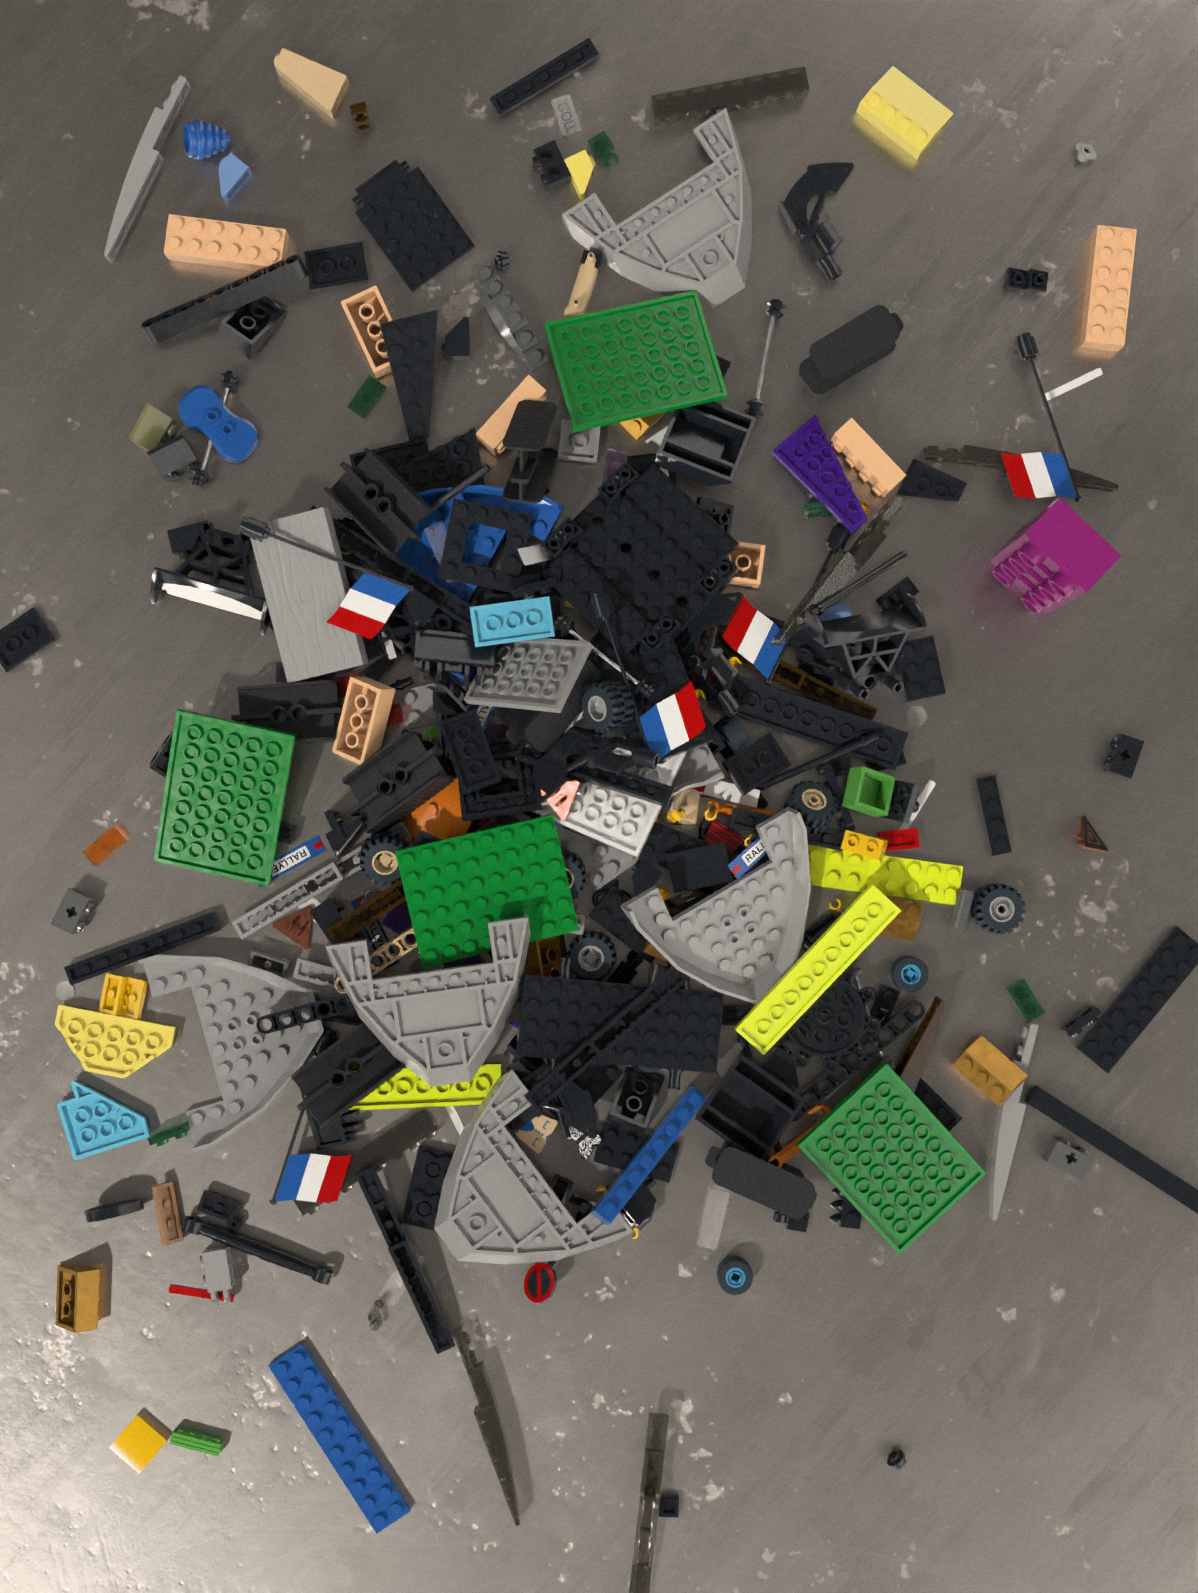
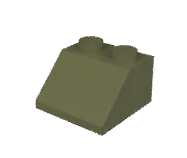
M146 403L128 438L138 447L148 452L167 442L169 436H172L176 431V422L168 415Z

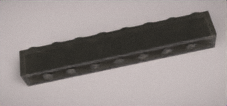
M804 66L652 95L651 108L655 126L665 127L674 122L686 123L694 118L706 119L727 108L728 113L731 111L743 112L748 108H763L773 103L780 105L789 100L801 101L809 93L806 69Z
M427 1107L352 1154L341 1189L343 1194L353 1188L352 1184L357 1181L356 1172L373 1164L376 1171L379 1172L387 1166L386 1162L389 1160H398L404 1155L403 1151L408 1148L411 1151L420 1145V1140L425 1137L429 1140L437 1134L436 1130H438L439 1125ZM293 1200L302 1215L306 1213L312 1215L320 1209L319 1205L322 1204Z

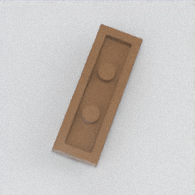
M173 1182L152 1186L162 1246L183 1241Z

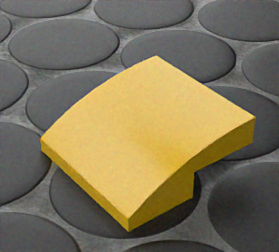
M106 973L98 1012L141 1020L148 981Z
M136 1415L109 1448L135 1471L140 1473L167 1440Z

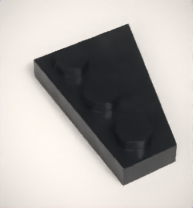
M913 458L896 495L959 501L967 483Z

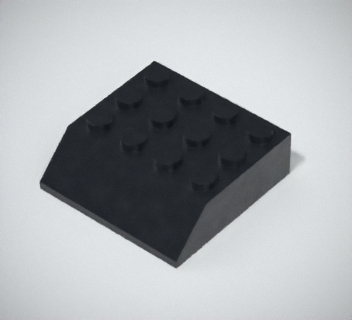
M714 401L677 409L673 413L654 464L707 486L731 484L757 418Z
M741 1050L701 1106L695 1119L735 1148L765 1160L802 1108L806 1099L789 1083Z

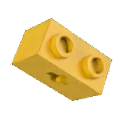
M846 830L841 849L882 860L884 859L889 840L855 830Z

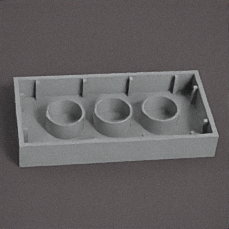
M322 507L267 522L269 523L268 528H271L270 533L343 560L330 508ZM268 537L267 540L264 539L262 542L250 538L287 683L369 664L362 636L326 623L337 611L350 590L344 565L272 537Z

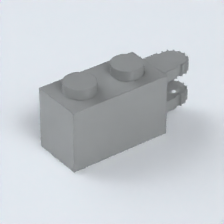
M220 1246L205 1249L200 1256V1265L202 1268L204 1267L205 1275H203L204 1287H207L208 1293H211L213 1306L219 1304L218 1291L223 1290L225 1303L229 1304L231 1303L230 1289L235 1285L229 1246Z

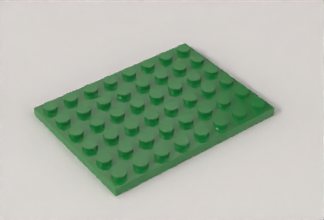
M697 290L544 323L573 433L727 399V390Z
M183 709L176 710L154 861L270 886L296 734Z
M553 814L395 850L423 968L491 952L488 922L524 917V914L528 913L531 931L529 942L579 930Z
M885 1061L796 1143L899 1255L987 1174Z

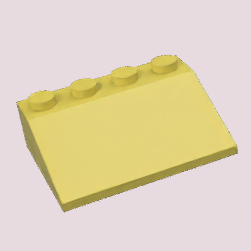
M894 66L870 89L859 103L857 113L916 160L919 159L954 115L953 112Z

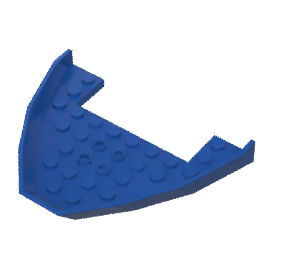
M487 485L468 486L453 497L455 499L532 515L529 533L542 541L551 534L565 508L545 496L541 502L534 504L507 501L503 498L504 488ZM453 487L430 489L418 492L417 494L430 505ZM452 498L413 527L422 539L417 542L410 537L397 551L400 555L398 559L470 604L479 586L438 577L453 504ZM389 504L385 507V511L388 510ZM470 523L463 562L490 567L508 530ZM436 609L434 613L438 615L444 612ZM450 617L452 619V628L448 632L464 633L457 629L460 622ZM441 620L439 625L445 627V622ZM462 665L461 673H452L453 675L459 677L462 680L464 673V665ZM469 669V682H472L476 675V670Z

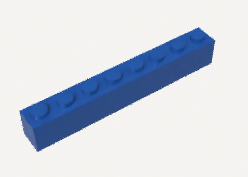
M693 1085L685 1089L593 1207L590 1213L604 1225L611 1224L707 1100L703 1093Z

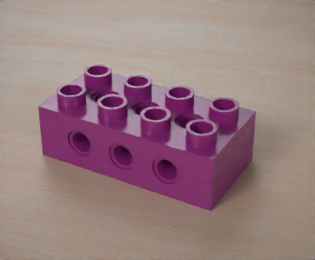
M1059 497L1023 525L990 561L996 566L992 570V574L999 582L1007 587L1014 583L1025 593L1020 599L1030 611L1039 614L1043 610L1048 614L1087 593L1121 555Z

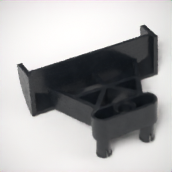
M208 520L203 521L200 525L202 545L179 568L172 572L154 567L150 587L152 604H156L160 592L261 620L260 633L265 636L268 629L267 624L270 622V613L266 598L253 595L250 592L247 563L255 561L256 558L251 539L244 536L242 532L239 535L214 529L211 521L209 524ZM227 544H233V545L230 546V547H226V546H225V545H227ZM212 553L231 558V560L218 567ZM208 556L211 564L202 562V560ZM243 567L244 573L238 572L236 570ZM193 570L210 575L212 578L210 582L187 575ZM220 579L245 585L246 592L219 585Z
M910 593L904 594L902 607L820 621L811 610H806L804 632L824 648L835 646L843 669L836 676V683L847 693L855 694L860 700H866L871 690L888 687L895 694L903 690L904 684L897 680L894 673L890 670L909 633L927 629L923 611ZM889 636L888 640L877 642L878 638ZM862 641V645L846 647L848 643ZM871 659L876 663L867 665Z

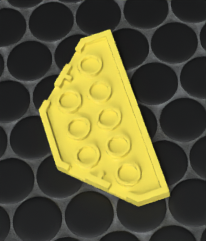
M63 1004L58 1005L55 1026L61 1031L67 1044L81 1061L85 1071L119 1078L128 1077L171 1048L176 1032L175 1026L114 1016Z

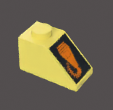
M586 150L564 159L571 174L573 186L581 201L586 197L594 175V166H596L592 155L588 156Z

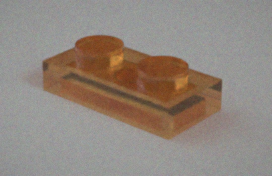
M112 826L87 847L83 853L95 867H98L127 840L115 826Z

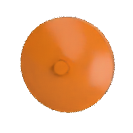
M446 772L448 776L453 777L454 781L401 820V822L404 821L413 837L411 839L413 842H415L420 829L441 839L470 832L474 820L464 822L462 820L459 784L456 775Z

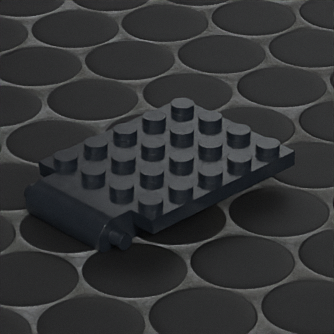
M394 160L354 189L357 195L352 198V201L356 206L363 202L364 206L355 212L356 216L413 293L473 250L475 245L420 168L417 167L406 174L405 170L410 167L406 160L401 164Z

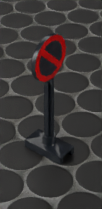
M572 1194L568 1200L579 1210L576 1214V1222L589 1214L597 1204L595 1200ZM560 1260L549 1261L547 1264L537 1263L528 1270L524 1279V1291L530 1301L533 1303H544L553 1296L557 1284L554 1269Z

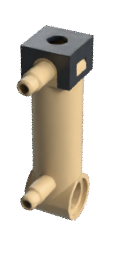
M587 250L583 251L579 271L562 319L586 314L596 278L603 263V255Z

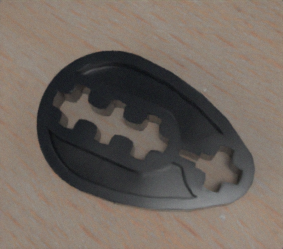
M143 1199L109 1203L85 1210L86 1222L106 1220L143 1210Z

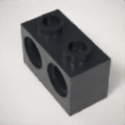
M555 140L533 149L534 157H532L535 168H539L542 173L540 178L544 187L548 186L549 190L552 191L571 182V174ZM544 155H549L552 157L548 161L542 159ZM556 172L560 176L558 178H551L550 174Z
M170 731L149 763L150 769L165 778L167 776L172 743V731Z

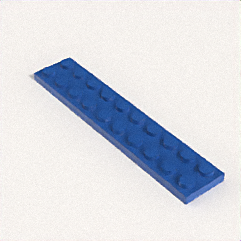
M300 1343L271 1362L268 1367L376 1534L409 1513L410 1507L304 1343Z

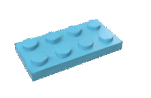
M549 596L469 607L475 647L555 636Z

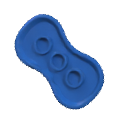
M207 385L194 386L180 400L178 413L181 420L188 427L205 434L212 441L220 456L225 460L240 463L249 458L256 450L260 441L256 427L250 421L233 414L226 407L219 393L212 387Z

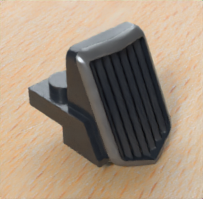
M330 809L324 812L332 831L325 835L334 852L332 859L334 862H337L340 855L360 830L365 827V821L360 817L341 826L340 823L343 820L340 813Z

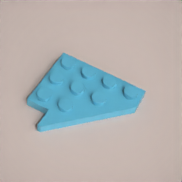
M77 1080L71 1081L75 1098L57 1103L74 1161L152 1136L145 1116Z

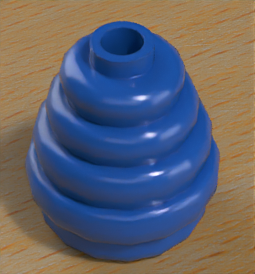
M199 119L185 122L183 140L187 157L203 160L205 157L210 158L213 154H219L220 151L224 152L227 146H230V134L226 133L224 128H218L215 124L210 125L209 122H202Z

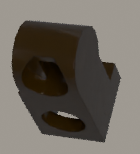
M366 102L350 105L356 132L374 129Z

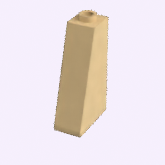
M282 48L280 54L278 53L274 59L277 73L329 117L334 119L349 85L347 76Z

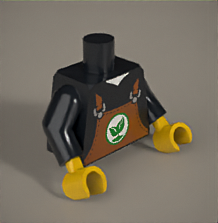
M711 886L688 890L671 899H664L663 901L669 915L674 917L713 894L715 890Z

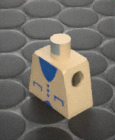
M541 1112L540 1117L536 1116L521 1127L518 1133L515 1132V1135L537 1154H540L559 1120L554 1116Z

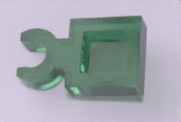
M605 131L588 140V145L598 160L602 157L604 158V165L607 169H610L608 160L613 159L616 164L619 163L618 156L611 152L614 150V145Z

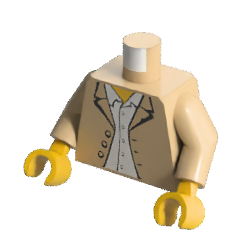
M692 788L685 789L671 797L668 808L661 807L655 821L657 822L659 818L674 825L695 824L700 794L692 791Z

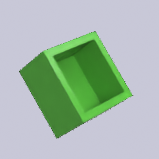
M864 766L850 768L842 806L873 817L888 816L896 778Z

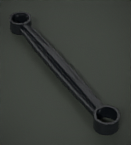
M186 1216L181 1227L188 1233L201 1234L246 1254L259 1257V1259L310 1276L314 1281L321 1284L329 1285L334 1271L321 1265L314 1266L267 1245L205 1224L203 1220L194 1216Z

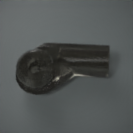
M376 1300L368 1313L369 1326L374 1331L379 1330L383 1322L380 1311L384 1303L381 1300Z

